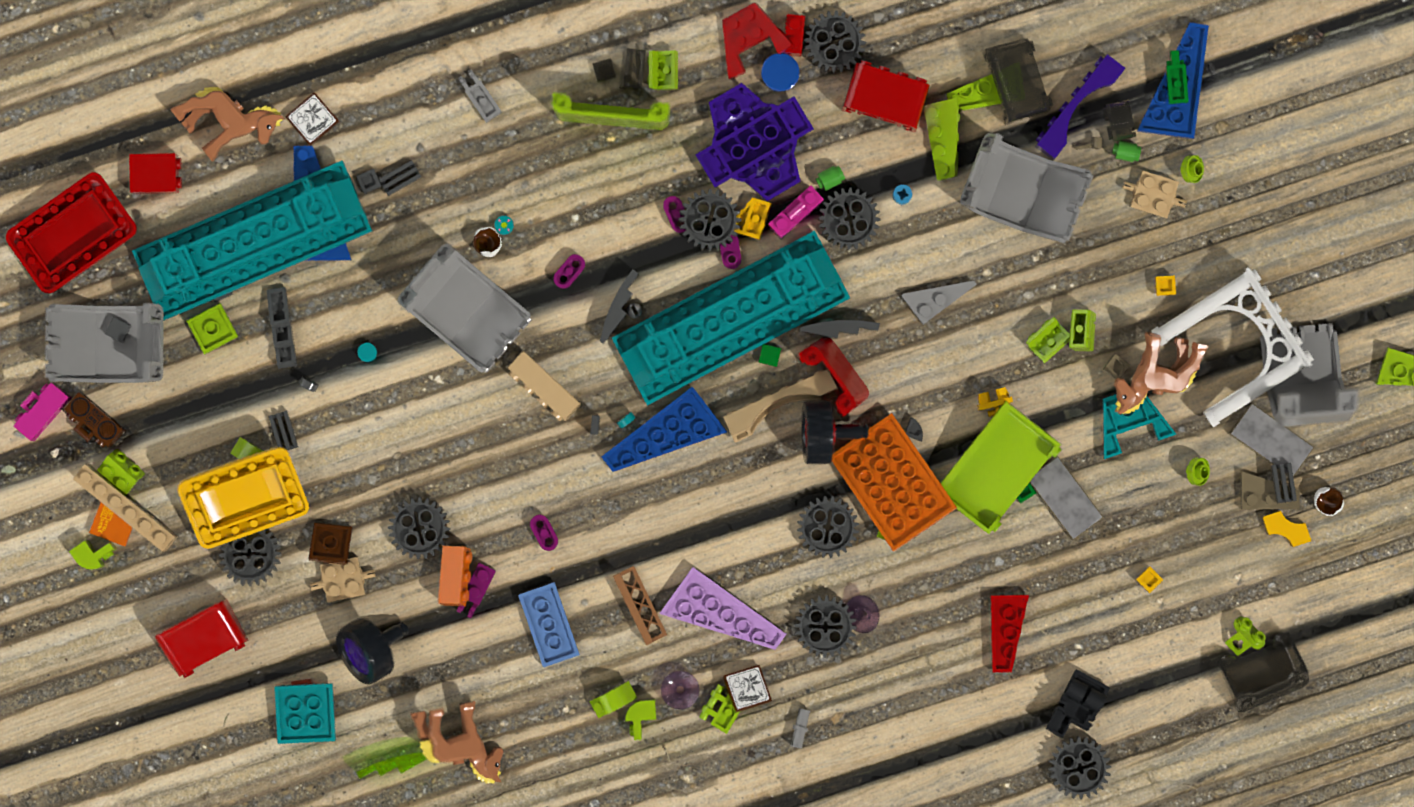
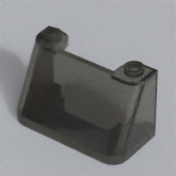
M1028 38L989 47L983 51L985 62L990 63L988 68L991 70L999 95L1001 109L1004 112L1003 119L1005 125L1050 111V106H1053L1050 95H1046L1033 54L1035 52L1034 43L1032 40L1029 41Z
M1289 632L1275 635L1270 646L1239 659H1236L1235 656L1226 655L1218 661V666L1237 711L1240 713L1299 690L1309 683V671Z

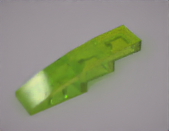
M423 751L396 755L375 762L357 771L356 774L361 779L377 770L379 775L382 776L395 768H398L402 774L427 760V758L422 754Z

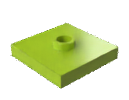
M221 303L186 320L204 355L239 337Z

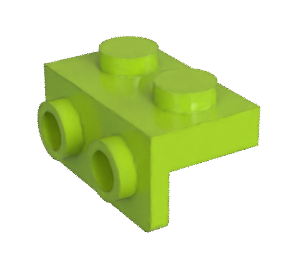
M649 50L647 58L649 66L647 82L649 88L657 91L678 89V51Z
M1053 317L1045 321L1042 328L1037 332L1032 333L1028 337L1026 344L1045 364L1070 341V334Z
M119 449L111 452L97 469L101 475L125 496L132 490L138 480L145 475V472Z

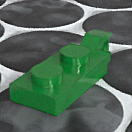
M1174 50L1170 52V61H1166L1165 66L1168 104L1188 103L1186 64H1184V60H1180L1179 50Z

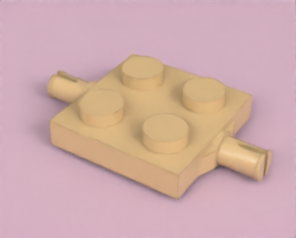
M1142 170L1136 184L1126 181L1123 183L1125 185H1123L1122 189L1133 192V199L1130 205L1132 208L1168 218L1173 205L1183 208L1186 206L1187 200L1176 197L1178 181Z
M354 557L348 559L347 565L334 563L320 565L321 581L310 583L312 591L323 588L327 603L366 595L364 588L365 579L376 577L374 569L363 572L360 567L359 558Z

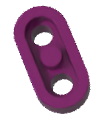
M670 196L663 203L664 211L672 229L677 233H684L686 229H680L677 226L679 218L684 217L680 214V210H685L678 197ZM675 203L677 207L671 210L669 205Z
M730 236L733 240L731 244L726 243L725 248L720 244L722 262L726 268L736 269L741 264L738 236ZM730 256L735 257L736 260L734 263H730L728 261V258Z
M577 254L568 257L554 275V283L557 287L566 289L572 285L585 268L583 257ZM574 261L579 262L578 268L572 266ZM561 276L567 277V281L565 283H562L560 281Z
M544 515L534 516L530 521V527L539 545L546 551L554 550L559 540L548 518ZM540 520L544 523L542 528L537 527V521ZM550 537L553 540L551 545L546 544V538Z

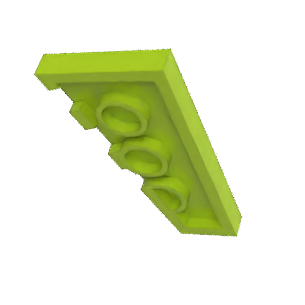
M1019 62L947 93V100L961 97L959 112L1025 100Z
M961 97L923 106L937 181L958 176L957 141H959L958 122H960V114L958 112Z
M1387 347L1376 384L1414 386V355Z

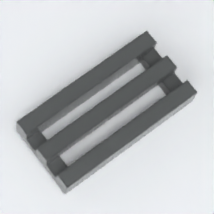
M411 160L380 178L379 181L387 195L391 196L422 177ZM412 167V169L408 172L402 174L401 176L395 178L387 184L385 183L386 180L392 178L393 176L404 171L405 169ZM415 172L416 176L405 181L404 183L393 188L392 190H389L388 187L394 185L395 183L401 181L402 179L408 177L409 175Z
M288 411L269 416L277 446L283 447L274 420L276 418L284 439L285 449L288 451L298 448ZM282 416H285V420L293 442V445L291 446L289 444L287 434L283 425V421L281 418Z
M1291 463L1271 465L1276 502L1297 501ZM1284 468H1287L1291 498L1288 496ZM1277 469H1280L1284 499H1281Z

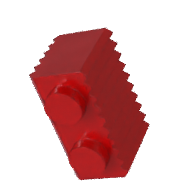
M786 15L784 35L795 46L783 52L784 54L801 57L805 16Z

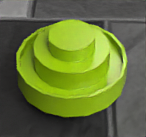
M1188 155L1182 161L1180 171L1187 183H1197L1203 177L1204 164L1198 155Z
M1193 458L1186 468L1188 481L1192 485L1201 486L1208 480L1210 473L1208 461L1205 458Z

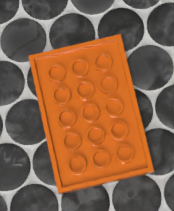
M892 413L868 429L867 439H853L833 453V464L893 552L957 509Z

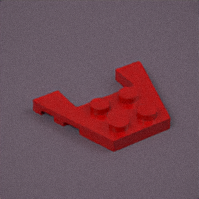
M752 3L722 20L729 80H733L746 73L739 54L762 41L771 38L778 54L795 46L757 3Z

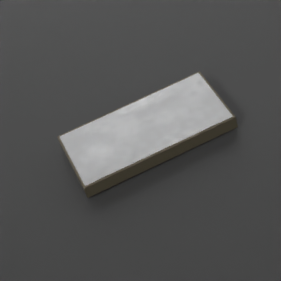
M1250 403L1229 433V435L1272 465L1291 463L1293 477L1314 449V446L1286 426H1280L1273 417L1253 403ZM1284 468L1285 474L1288 476L1287 468Z
M1058 456L1044 465L1030 481L1031 486L1072 540L1104 518Z

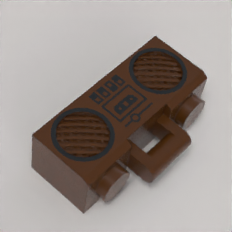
M78 392L64 409L67 412L66 416L74 423L76 421L79 422L73 430L87 442L95 436V441L103 448L105 446L112 447L125 431L121 425L82 392ZM84 424L92 430L90 434L82 428Z

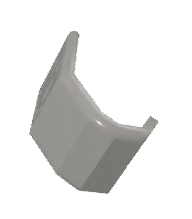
M986 134L981 142L964 187L960 203L974 213L1022 232L1061 243L1069 241L1074 229L1072 225L1076 224L1081 211L1079 206L1082 207L1087 195L1085 190L1086 188L1089 189L1093 179L1091 172L1087 169L1052 161L1003 142V136L999 134Z
M444 244L438 249L398 297V303L405 310L427 326L479 372H488L496 363L494 359H499L508 349L506 345L508 343L511 345L519 336V330H524L532 320L530 319L531 314L449 244Z
M143 303V306L51 304L49 308H45V321L49 322V325H45V341H48V344L45 345V360H48V364H45V378H48L49 381L144 383L157 382L162 379L163 308L161 305ZM113 317L131 325L123 343L105 335Z
M1318 324V331H1315V325L1299 326V332H1297L1296 326L1290 328L1292 334H1297L1303 342L1300 345L1304 352L1308 350L1314 360L1311 362L1313 364L1312 367L1303 368L1267 391L1272 414L1276 422L1280 426H1296L1350 420L1358 406L1357 388L1345 389L1337 331L1333 329V324ZM1272 328L1273 336L1270 337L1271 342L1275 338L1286 339L1281 330L1280 334H1277V328ZM1262 335L1260 336L1264 368L1267 359V346ZM1276 342L1273 345L1272 354L1279 358H1284L1288 354V349L1283 342ZM1292 349V355H1291L1290 358H1292L1293 356L1296 355V353L1294 352L1293 349ZM1272 359L1268 372L1284 362Z

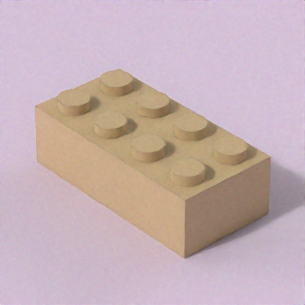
M524 351L508 367L511 371L509 375L517 382L521 380L525 384L523 388L531 395L535 393L539 397L537 401L545 408L549 406L553 410L551 414L559 421L562 419L567 421L581 406L570 393Z

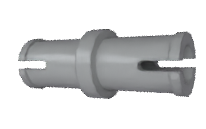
M799 708L796 724L793 725L794 733L790 746L802 749L805 732L808 731L806 727L811 711Z

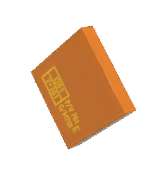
M100 503L89 533L126 546L133 528L103 503Z

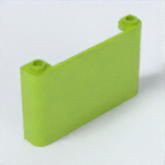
M553 93L552 107L556 117L561 121L663 130L669 124V103L658 102L654 103L650 109L571 102L569 96L561 93Z
M1005 401L940 483L956 505L957 510L990 534L991 531L996 532L1001 526V517L1045 462L1052 456L1055 458L1062 450L1060 448L1061 443L1008 401Z

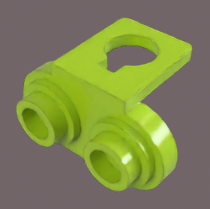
M1240 616L1233 623L1237 633L1225 642L1239 656L1251 646L1254 649H1261L1265 645L1266 636L1252 625V621L1248 617ZM1242 640V648H1236L1233 645V641Z

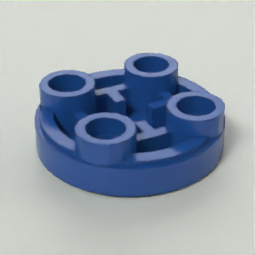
M777 53L768 57L763 63L761 70L765 86L776 92L792 89L797 83L800 74L796 60L784 53Z

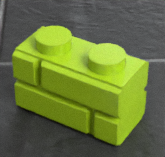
M1072 310L1069 348L1074 351L1092 352L1094 350V322H1096V313L1091 310Z

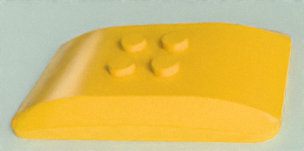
M283 447L272 448L229 462L185 479L178 485L179 496L197 540L206 549L214 548L301 517L309 510L308 500L289 452Z

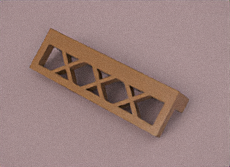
M632 566L614 575L613 578L646 646L666 636L667 633L635 567ZM631 571L636 578L633 586L626 584L622 577ZM636 582H638L640 588L635 587ZM627 586L632 588L631 593L629 592ZM634 589L643 592L642 603L633 600L632 594ZM636 604L641 605L639 610H638ZM642 606L651 609L652 615L650 620L642 618L640 614ZM653 616L655 617L657 623L652 621ZM644 621L649 622L648 627H646ZM651 623L658 625L662 632L653 638L648 631Z

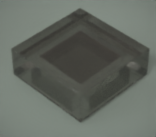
M611 58L593 63L598 83L616 78Z

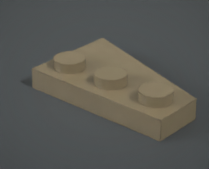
M1240 471L1241 510L1300 509L1299 489H1295L1297 501L1277 503L1273 481ZM1279 483L1281 499H1284L1283 487ZM1287 486L1288 496L1291 498L1290 487Z

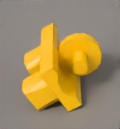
M1006 387L995 389L998 400L991 401L989 392L978 394V411L993 407L994 410L987 411L988 417H991L999 410L998 406L1003 405L1005 401L1013 402L1012 396L1009 397Z

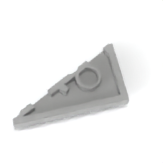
M975 281L904 293L901 297L922 325H924L977 284Z

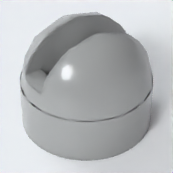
M632 303L628 306L627 313L631 318H639L642 315V307L638 303ZM634 306L639 314L635 315L631 307Z

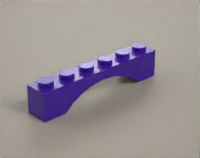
M1108 54L1105 58L1101 56L1094 64L1097 67L1094 72L1091 73L1089 71L1083 78L1085 82L1081 88L1077 86L1072 92L1071 96L1073 99L1069 103L1065 101L1059 109L1062 113L1058 118L1054 116L1047 124L1050 127L1046 133L1042 131L1037 137L1036 141L1038 143L1035 147L1050 159L1054 160L1067 144L1068 124L1077 105L1092 92L1112 86L1126 69Z

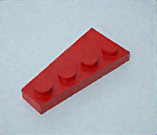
M990 595L992 673L1012 672L1029 595Z

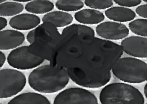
M1076 669L1058 702L1062 707H1055L1046 729L1060 738L1064 737L1071 723L1088 731L1093 725L1090 722L1095 721L1097 713L1103 707L1110 687Z

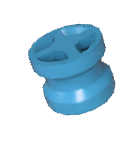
M899 185L893 192V199L899 205L907 204L912 198V190L907 185Z

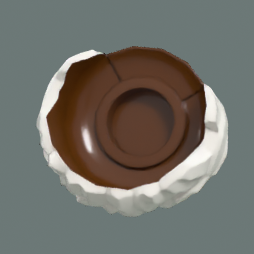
M485 227L475 232L472 241L474 249L485 257L495 256L502 247L501 237H499L497 231L492 227Z
M1322 487L1318 489L1314 497L1315 508L1326 516L1336 515L1344 507L1342 493L1335 487Z

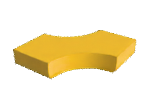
M1281 511L1262 517L1267 534H1278L1285 537L1292 547L1311 541L1306 523H1292L1283 516Z

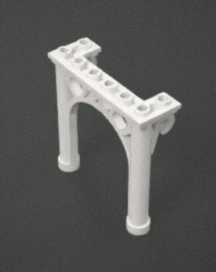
M1249 267L1244 274L1161 327L1157 326L1151 330L1152 333L1161 335L1160 345L1163 346L1207 316L1221 310L1240 312L1253 320L1261 330L1267 346L1265 366L1256 379L1203 411L1213 427L1220 424L1219 421L1303 368L1313 366L1311 363L1314 360L1308 350L1304 352L1300 345L1303 342L1297 334H1292L1290 331L1292 325L1287 318L1282 319L1279 314L1282 311L1276 301L1274 303L1271 302L1269 299L1271 293L1266 285L1261 286L1259 283L1261 277L1255 269L1251 270ZM1250 287H1253V289L1255 290V292H1253V291H1247V289H1249ZM1240 295L1238 298V306L1224 305L1228 301ZM1245 295L1254 296L1257 301V308L1255 310L1248 311L1243 309L1242 299ZM1263 303L1272 318L1264 319L1260 315L1255 317L1253 314L1260 311ZM1262 323L1268 324L1267 330L1265 329ZM1275 324H1277L1286 339L1275 338L1271 342L1270 337L1273 336L1272 328ZM1276 342H1283L1288 349L1286 357L1279 358L1272 354L1273 345ZM1292 349H1293L1294 352L1296 353V355L1293 356L1292 358H1290L1291 355H1292ZM1272 359L1284 362L1268 372Z

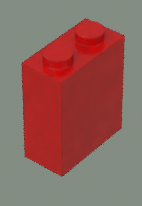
M176 153L129 154L130 193H179V189L182 188V178L179 177V169L182 168L181 158H178Z

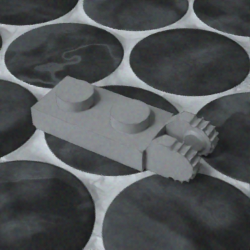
M471 69L468 73L470 78L474 80V85L469 88L464 77L460 76L458 79L480 115L488 123L500 115L502 111L481 80H478Z

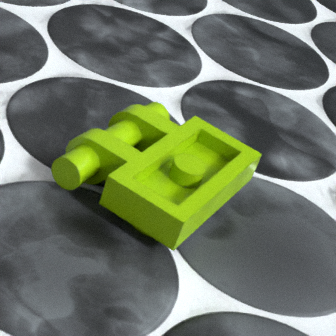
M718 684L716 689L710 693L711 697L707 704L701 708L703 711L699 718L706 721L707 717L711 715L714 718L710 724L727 734L740 712L735 713L729 694L726 697L722 695L725 687ZM717 700H720L723 703L718 712L713 710V707Z

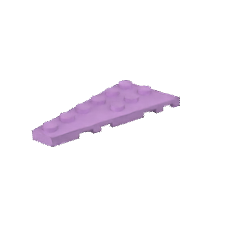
M692 567L659 613L776 650L786 636V633L694 567Z

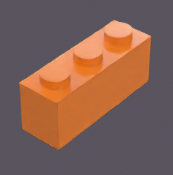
M464 546L442 547L439 604L444 606H466V602L469 600L468 582L471 580V573L469 571V564L472 562L471 549Z

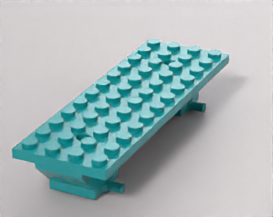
M342 160L134 249L132 252L153 304H159L163 308V321L369 234L373 230L345 163Z
M813 231L612 337V340L648 406L850 299V296L816 232Z

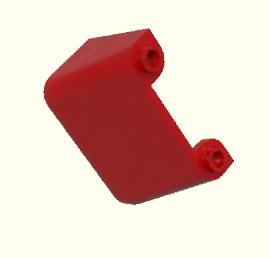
M823 337L798 353L797 357L799 360L810 366H816L823 361L845 391L836 400V411L841 418L868 398L869 390L831 338Z
M223 600L155 636L159 646L178 676L183 675L184 678L194 674L193 670L198 666L233 648L235 651H238L246 646L245 642L249 641L228 600Z

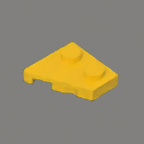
M752 198L740 210V214L736 216L741 218V222L736 223L740 226V230L734 231L738 234L761 240L772 204Z

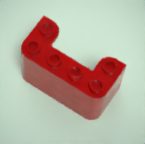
M861 60L860 63L855 65L842 111L847 113L857 111L858 115L863 114L896 124L898 127L903 125L907 131L915 133L930 85L923 78L916 77V80L908 78L909 75L906 73L898 72L895 74L890 72L889 68L883 66L875 68L872 67V63Z

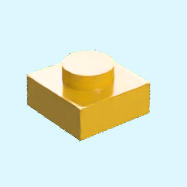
M1175 275L1155 277L1156 296L1176 295Z
M1150 566L1135 579L1148 593H1151L1163 581Z

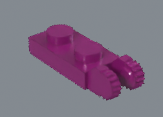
M478 563L468 583L469 601L474 603L468 612L467 617L472 618L477 606L480 605L496 573V570L481 563ZM459 606L457 612L461 613L465 606Z

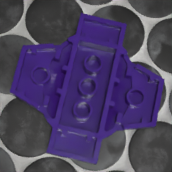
M740 83L709 102L715 130L712 145L695 154L714 188L730 179H734L748 184L768 202L800 183L794 155L797 139L811 132L814 128L795 96L778 106L772 103H764L743 83Z

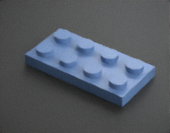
M555 582L518 595L543 668L580 655Z

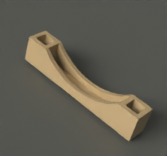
M820 370L809 378L798 380L792 386L782 387L774 394L763 396L757 402L747 403L744 408L732 410L723 418L736 443L753 435L760 422L772 411L783 405L798 401L830 400L839 396V392L829 370Z
M84 464L73 478L80 486L162 552H166L178 538L165 525L120 492L91 465Z

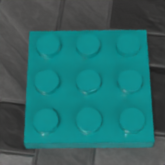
M333 683L274 686L278 744L336 741Z

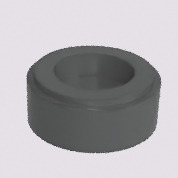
M301 377L299 381L300 386L312 392H316L319 386L316 382L306 377Z

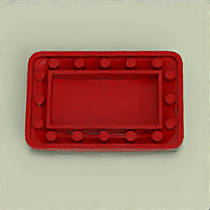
M91 172L9 229L6 233V241L39 289L46 294H51L131 239L137 232V226L104 178L99 173Z

